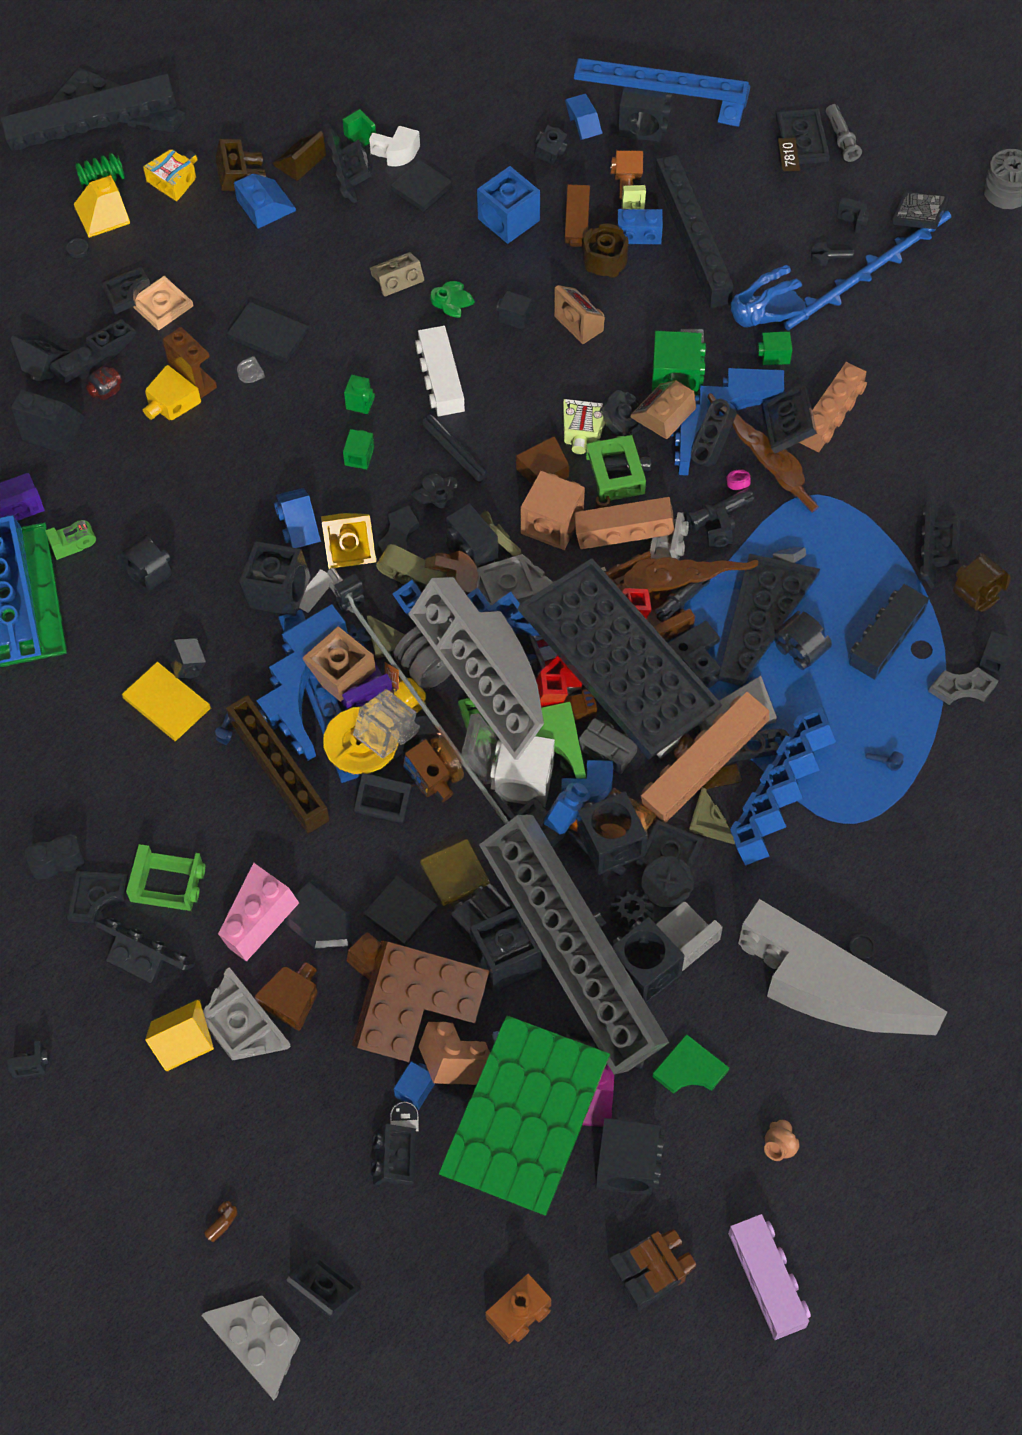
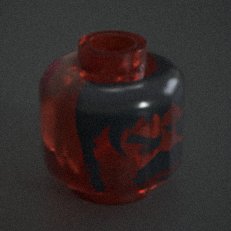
M102 366L87 377L89 385L86 388L93 398L97 396L101 400H106L120 391L122 380L114 368Z

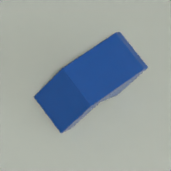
M586 94L565 99L570 121L575 120L580 140L602 134L597 112Z

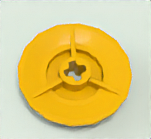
M353 707L340 712L329 722L324 733V750L329 761L340 770L352 774H369L383 768L393 759L398 748V731L392 719L382 711L370 707ZM363 740H366V744L361 743L360 745H357V741L362 742Z

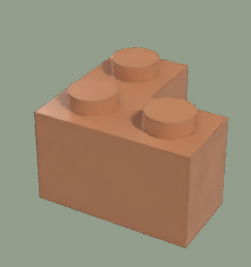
M428 1022L419 1044V1049L433 1083L477 1085L490 1054L486 1042L460 1041L454 1024L447 1022Z

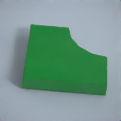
M686 1035L657 1068L652 1077L673 1094L680 1088L689 1085L704 1086L712 1091L729 1071V1067Z

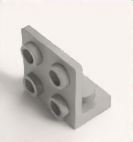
M686 902L681 903L656 924L685 955L682 971L720 940L723 928L716 920L708 925Z

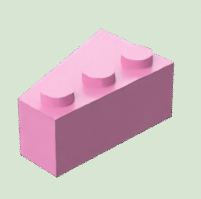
M253 863L218 934L229 949L247 962L299 902L286 885Z

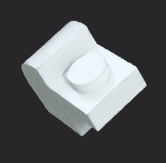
M402 126L397 128L393 138L372 133L369 138L371 154L387 158L388 166H401L409 163L415 157L420 147L419 131Z

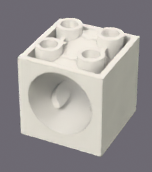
M534 737L518 760H514L503 743L498 740L495 753L497 759L496 763L492 764L491 789H494L506 801L527 804L535 797L545 807L554 766L555 740Z

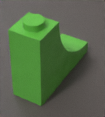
M566 702L541 708L544 724L535 737L554 739V752L567 761L576 779H587L571 703Z

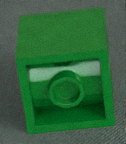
M655 331L652 392L659 384L676 380L693 390L694 395H698V389H700V386H703L705 375L704 357L706 343L701 342L702 333Z

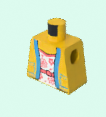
M168 150L143 167L146 181L175 201H178L196 178L193 164L198 160L197 156L190 150L183 156L174 150Z

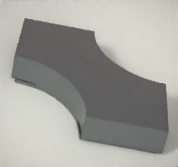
M978 667L970 673L961 675L943 670L930 687L929 692L948 705L956 699L963 697H972L984 702L997 685L998 680Z

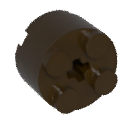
M600 224L599 228L594 230L591 228L587 231L584 237L583 261L588 272L613 278L618 276L619 272L625 268L628 260L629 241L620 227L613 224Z
M980 553L968 566L963 565L956 572L958 579L953 591L973 609L983 612L1000 599L997 595L1001 589L1006 591L1011 577L988 556Z

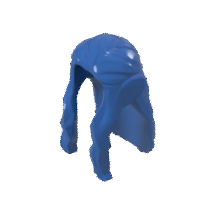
M784 265L761 275L747 290L734 296L731 302V312L735 321L747 328L769 322H781L802 314L806 308L805 302L795 291H792L802 286L801 281L797 278L783 281L765 290L761 296H753L760 286L790 273L791 269L788 265Z

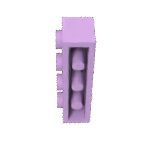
M761 1214L730 1226L728 1234L774 1340L806 1328L809 1323L808 1318L811 1317L806 1302L804 1300L800 1301L796 1291L799 1288L794 1275L788 1274L784 1264L787 1263L782 1248H777L774 1243L775 1233L769 1221L765 1222Z

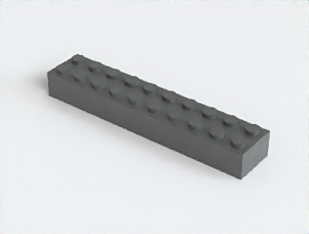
M517 815L483 841L479 846L597 1047L601 1051L610 1053L607 1064L613 1074L631 1070L667 1045L669 1041L534 816Z

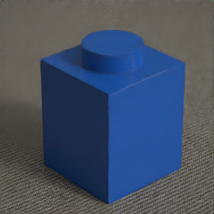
M410 1062L394 1088L395 1098L402 1102L413 1104L418 1111L435 1085L426 1065L422 1063L416 1065Z

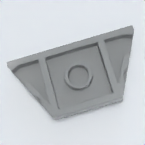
M523 554L477 568V587L491 605L510 591L522 603L554 583L545 576V572L542 569L534 566Z
M230 967L226 969L225 977L220 986L213 992L211 1002L205 1007L203 1013L208 1030L232 1060L290 1048L288 1040Z
M263 1296L203 1313V1319L273 1400L276 1399L284 1375L287 1374L290 1367L291 1358L295 1354L300 1342V1338Z

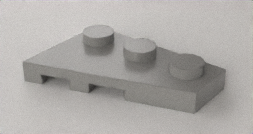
M759 676L719 701L722 704L721 708L699 724L701 732L703 730L707 731L712 726L713 720L720 713L724 714L730 709L731 702L737 696L742 697L746 692L751 694L769 710L770 720L765 725L775 723L777 717L762 677Z

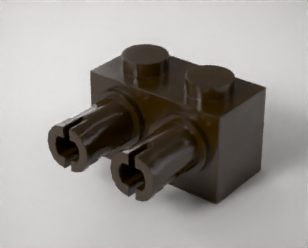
M219 139L215 157L221 191H235L234 182L251 174L266 177L265 169L246 168V165L262 166V152L243 151L241 140Z

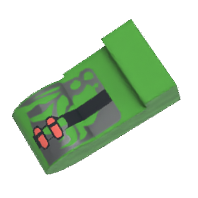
M85 520L77 521L71 526L57 531L55 528L45 530L56 560L92 546L96 541L90 523Z

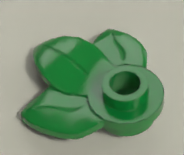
M457 281L446 282L443 287L434 288L430 294L431 302L435 307L443 309L444 313L456 318L461 317V308L475 303L472 295L463 290L464 284Z

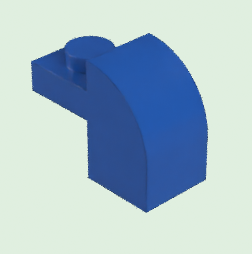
M748 85L745 103L722 101L718 123L735 127L740 126L743 109L746 108L750 92V85Z
M587 760V779L562 778L561 792H564L568 784L575 782L584 785L590 792L591 796L587 803L593 802L595 804L604 800L605 797L610 795L612 790L613 761Z

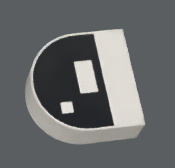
M401 1102L395 1105L391 1111V1125L416 1128V1131H419V1117L416 1107L408 1102Z

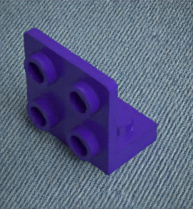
M29 473L0 483V518L13 515L18 521L45 511Z
M376 663V670L358 687H352L342 694L343 700L341 704L345 710L353 707H370L389 698L392 681L388 674H381Z

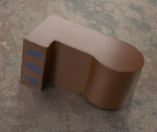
M582 690V694L569 696L564 700L563 703H571L575 723L597 719L596 702L594 696L588 690Z

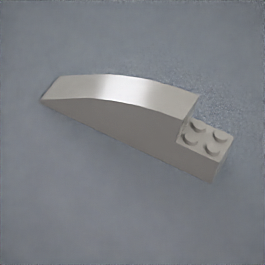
M453 577L431 578L409 612V616L514 760H518L544 724L538 685L527 656L501 611L479 612Z
M759 899L742 925L738 944L748 954L759 956L764 959V962L769 967L777 969L772 976L767 997L807 1015L846 1027L883 1033L936 1035L947 1011Z

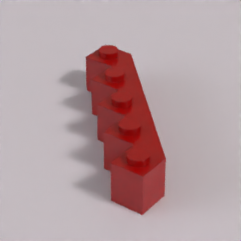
M624 588L622 590L623 594L647 619L651 612L648 589ZM558 655L548 666L541 670L536 679L541 708L562 704L568 695L567 687H581L583 685Z

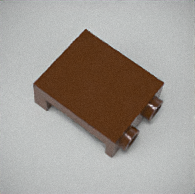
M179 327L163 338L169 366L198 388L200 399L217 388L216 382L200 368V364L209 358V353L182 327Z

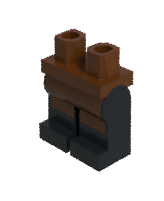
M675 1229L662 1235L657 1231L651 1237L642 1240L632 1248L609 1258L611 1269L622 1287L624 1286L625 1292L638 1312L671 1291L677 1285L685 1282L686 1275L696 1268V1262L689 1252L677 1259L671 1252L682 1245V1241Z

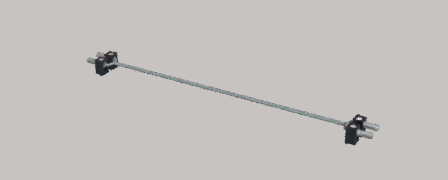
M334 568L329 569L327 574L333 581V583H329V586L337 596L335 598L336 605L342 615L350 612L356 614L391 665L399 670L400 678L502 821L507 824L509 821L358 611L357 608L365 604L361 580L355 574L343 580ZM594 912L592 915L601 930H605L606 922L600 912Z

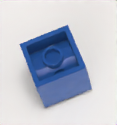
M511 166L477 189L478 219L507 244L540 221V190Z

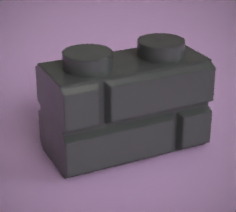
M596 718L593 719L587 730L579 738L581 752L597 761H613V770L619 774L623 773L637 752V746L625 732L622 734L615 730L614 726L606 720L599 721Z

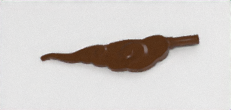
M708 394L707 398L710 403L716 400L713 394ZM723 406L720 412L725 415L727 407ZM736 414L733 427L741 440L751 448L758 460L775 475L777 481L785 490L790 491L795 497L797 496L812 513L816 511L819 506L802 487L805 478L802 473V466L796 457L787 452L786 449L775 454L771 449L769 438L745 423Z
M672 557L648 558L637 562L625 574L624 583L617 587L621 591L624 588L648 589L649 593L652 591L670 590L690 582L709 580L724 571L752 569L758 566V560L741 563L724 560L714 562L679 561Z

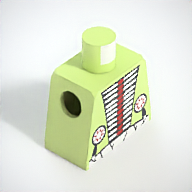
M564 399V442L572 444V451L574 453L584 454L586 452V444L600 440L606 424L602 414L603 404Z

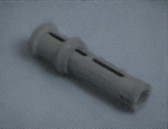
M832 104L826 108L825 112L838 137V147L843 150L844 160L848 162L855 161L861 156L862 149L856 144L855 134L849 131L838 105Z

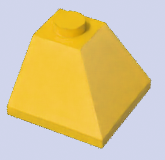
M111 175L90 182L74 203L75 210L89 238L130 224L121 196Z
M343 513L321 516L329 569L376 562L369 514Z

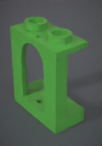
M632 435L618 436L614 439L603 441L597 440L586 444V459L590 460L597 484V497L600 503L606 502V496H609L611 501L645 494L646 479ZM625 453L631 475L609 479L603 457Z
M139 844L126 890L130 902L191 911L193 902H197L200 889L197 886L199 879L204 877L205 864L202 862L200 853H196L194 859L152 853L149 846ZM150 868L189 875L186 893L184 895H173L144 890Z

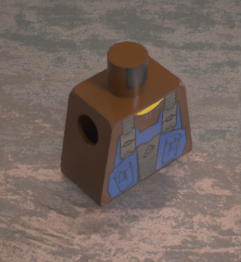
M426 739L405 753L403 770L426 797H430L435 793L440 801L444 802L454 794L447 785L450 775L448 769Z

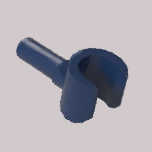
M226 713L223 724L215 730L216 741L227 745L232 738V732L227 730L230 723L228 713Z
M894 751L890 757L867 753L866 759L886 764L892 771L898 770L904 763V755L897 751Z

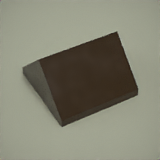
M318 131L300 138L273 162V165L298 181L326 156L324 134L322 131Z

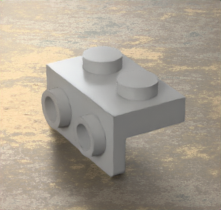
M678 512L677 519H674V534L652 538L651 558L672 557L679 560L680 556L684 555L685 544L683 537L688 534V521L684 520L682 512Z

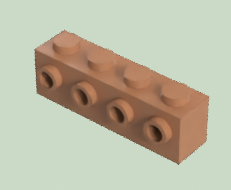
M848 362L844 364L812 410L817 434L799 443L820 452L824 444L831 440L835 428L842 424L846 412L853 408L857 396L864 392L867 386V382H865L866 371Z
M670 497L575 512L576 535L580 549L672 535L675 529Z

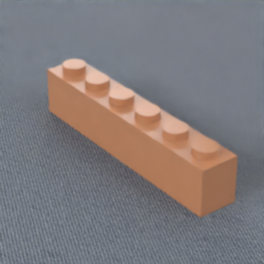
M748 692L742 697L737 696L731 702L730 709L724 714L720 713L713 720L712 726L707 731L703 730L695 738V743L689 749L687 747L679 753L678 760L672 766L667 765L654 783L650 782L645 786L641 795L642 804L659 820L666 823L770 720L769 710Z

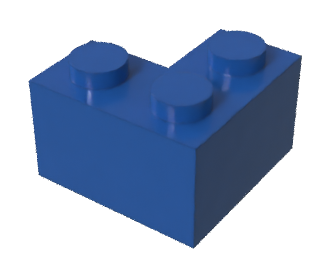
M301 488L276 495L278 502H274V507L279 520H284L286 529L282 530L285 543H290L292 548H299L321 542L310 497L305 489Z

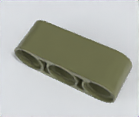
M392 544L386 547L376 565L382 574L404 585L413 580L422 591H424L431 578L446 577L445 572L424 568V559Z

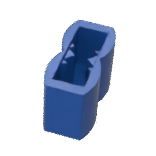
M572 782L568 784L545 816L544 824L558 834L565 833L570 825L576 821L578 810L590 799L591 795L587 788L580 783Z

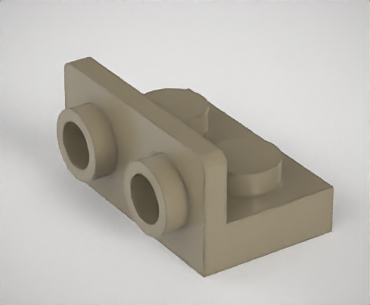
M410 252L370 267L371 274L380 283L384 296L424 281L420 261Z

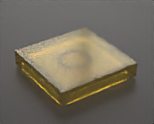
M467 839L421 860V865L443 906L473 893L480 886L485 887L490 884Z

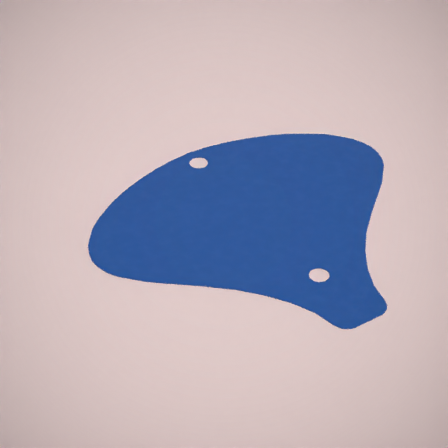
M809 495L819 506L816 511L812 513L798 497L784 503L755 529L729 561L747 563L749 554L773 558V553L777 551L805 547L806 556L795 563L820 568V574L792 615L797 611H800V614L804 611L811 615L824 628L821 631L824 638L826 636L830 637L832 647L810 667L801 670L796 666L793 661L794 658L789 653L784 655L777 649L776 644L779 641L776 637L744 685L761 676L777 717L775 723L764 725L759 731L784 729L790 735L797 716L822 706L836 743L813 751L819 771L796 779L803 797L798 802L817 816L826 820L843 824H857L881 815L902 798L914 782L928 757L935 739L943 701L930 693L929 689L943 670H946L945 647L938 620L929 600L926 611L875 680L850 666L852 655L849 653L856 641L859 643L864 638L862 635L869 624L874 625L877 621L875 620L877 613L882 607L886 608L888 606V599L894 590L899 591L903 584L926 597L928 596L902 551L871 518L841 500L823 495ZM728 570L716 575L706 587L684 604L683 609L685 611L691 609L695 615L694 627L706 620L720 637L718 644L706 650L720 666V670L745 570ZM920 640L928 642L933 649L931 656L926 659L915 657L911 652V646L914 642ZM717 681L715 685L708 689L720 701L743 686ZM780 737L775 738V742L780 746L782 740ZM765 738V741H766L765 748H768V747H769V743H767L768 738ZM751 740L747 743V747L752 751H756L761 748V744L757 740ZM894 751H897L904 755V763L896 771H892L882 762L866 759L867 753L890 757ZM777 755L753 758L751 760L765 772L768 765L774 762Z

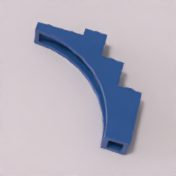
M728 368L727 378L723 377L722 387L700 386V394L695 395L696 409L671 435L675 436V446H679V451H675V465L679 466V475H688L691 451L711 405L707 398L708 394H713L715 399H724L736 408V411L760 405L784 392V370Z
M332 604L282 634L285 643L282 645V648L287 657L269 667L272 677L269 679L275 690L256 700L260 709L259 712L274 730L279 727L285 737L290 736L293 740L291 744L298 755L303 754L307 761L314 758L316 753L312 742L304 730L302 720L304 689L311 674V670L303 661V657L338 626L348 634L345 621Z

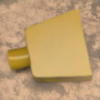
M167 365L146 388L145 392L149 404L143 409V412L151 420L159 413L168 420H174L201 403L199 390Z

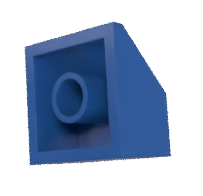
M251 174L234 182L237 201L257 229L296 211L292 202L274 179Z

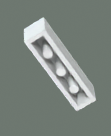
M445 326L418 330L419 340H415L417 354H422V358H420L421 370L427 373V376H424L426 389H431L432 394H429L431 408H436L437 416L464 412V396Z

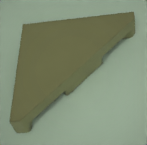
M485 510L480 516L496 533L498 543L512 556H518L521 553V549L509 539L510 536L499 524L497 526L493 524L490 513Z
M367 616L370 628L390 656L394 655L397 644L405 634L372 616ZM371 637L375 658L386 657Z
M702 787L689 832L735 844L724 816L706 792L707 789Z

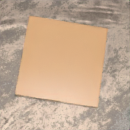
M163 276L137 295L135 300L136 306H134L159 331L192 308L193 302L168 278Z

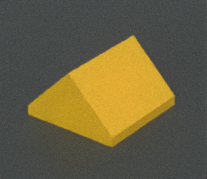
M199 1000L151 1021L145 1039L166 1071L214 1049Z

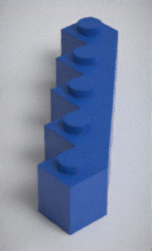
M411 580L394 592L393 596L409 616V612L423 591ZM478 587L467 595L479 612L501 611L515 634L541 637L518 611L520 602L511 591L493 605L490 604Z
M822 706L797 716L793 723V730L789 736H785L777 750V757L766 768L760 778L761 783L755 793H751L743 807V814L738 821L734 822L730 829L745 866L769 857L763 836L786 828L780 807L803 799L796 779L819 771L813 751L836 743Z

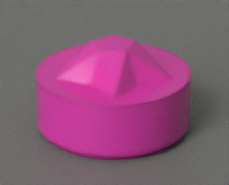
M734 470L727 475V486L730 489L742 490L751 484L750 474L745 470Z

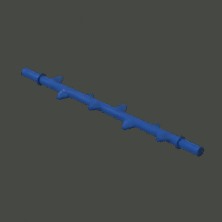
M949 211L943 213L938 226L951 218ZM920 228L907 238L897 237L895 239L897 245L880 257L867 255V266L846 280L836 279V287L819 299L806 297V308L803 313L793 316L784 322V327L790 330L803 320H807L810 315L828 303L839 306L841 304L840 294L859 281H871L870 274L888 261L901 263L900 253L920 239L930 240L932 238L930 232H934L936 229Z

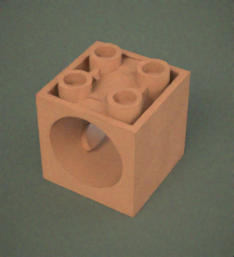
M540 471L521 506V534L565 550L576 529L575 512L584 511L585 487L580 486L576 482L561 479L555 474Z

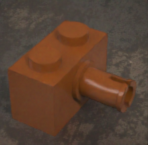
M616 151V156L612 157L611 174H615V180H620L619 199H622L623 186H633V180H641L643 174V151Z
M527 1274L485 1312L486 1320L508 1344L513 1340L519 1342L530 1331L528 1327L535 1320L541 1322L550 1313L551 1298Z

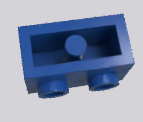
M618 209L617 226L628 237V244H661L663 228L662 209Z

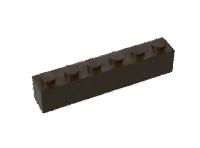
M247 695L226 707L230 723L307 834L329 822L327 807L250 697Z

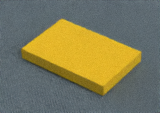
M158 662L122 694L123 699L174 741L178 740L211 709L209 703L178 678H175L171 672Z

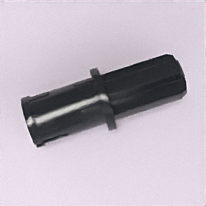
M650 456L639 457L643 471H651ZM626 458L604 459L607 472H627V474H630Z

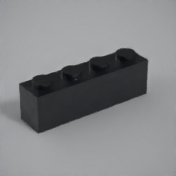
M903 584L899 591L894 590L888 599V606L886 608L882 607L875 617L877 621L874 625L869 624L862 635L864 637L860 643L856 641L849 653L852 655L850 666L875 680L926 611L929 598Z

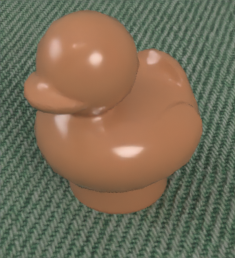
M786 1120L772 1122L770 1129L765 1135L764 1151L766 1155L774 1161H781L783 1158L786 1159L794 1156L799 1149V1140L792 1133L791 1124Z

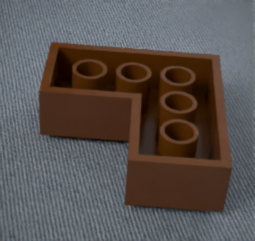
M381 940L352 1046L409 1062L424 1009L475 1023L489 970Z

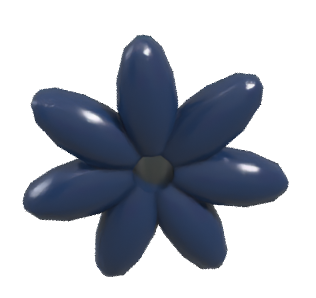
M352 624L350 626L348 635L364 648L363 642L371 640V637L364 635L366 632L365 627L357 631L355 625Z

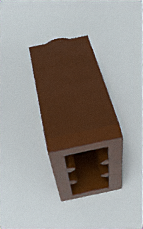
M568 185L565 243H569L570 246L579 247L584 244V237L588 231L590 185Z

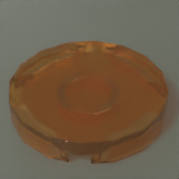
M440 734L432 738L430 741L431 747H436L438 751L436 754L450 773L449 779L452 780V783L462 780L464 773L453 748Z

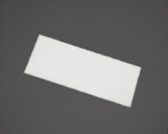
M320 570L306 587L299 608L308 613L330 587L329 583H333L325 571Z

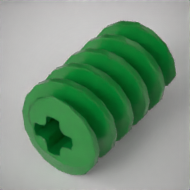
M113 153L109 154V161L105 156H101L100 163L96 158H93L92 166L87 160L84 161V168L79 163H76V171L82 189L83 184L88 186L90 182L110 175L114 182L116 181V174L125 179L118 155L116 158Z

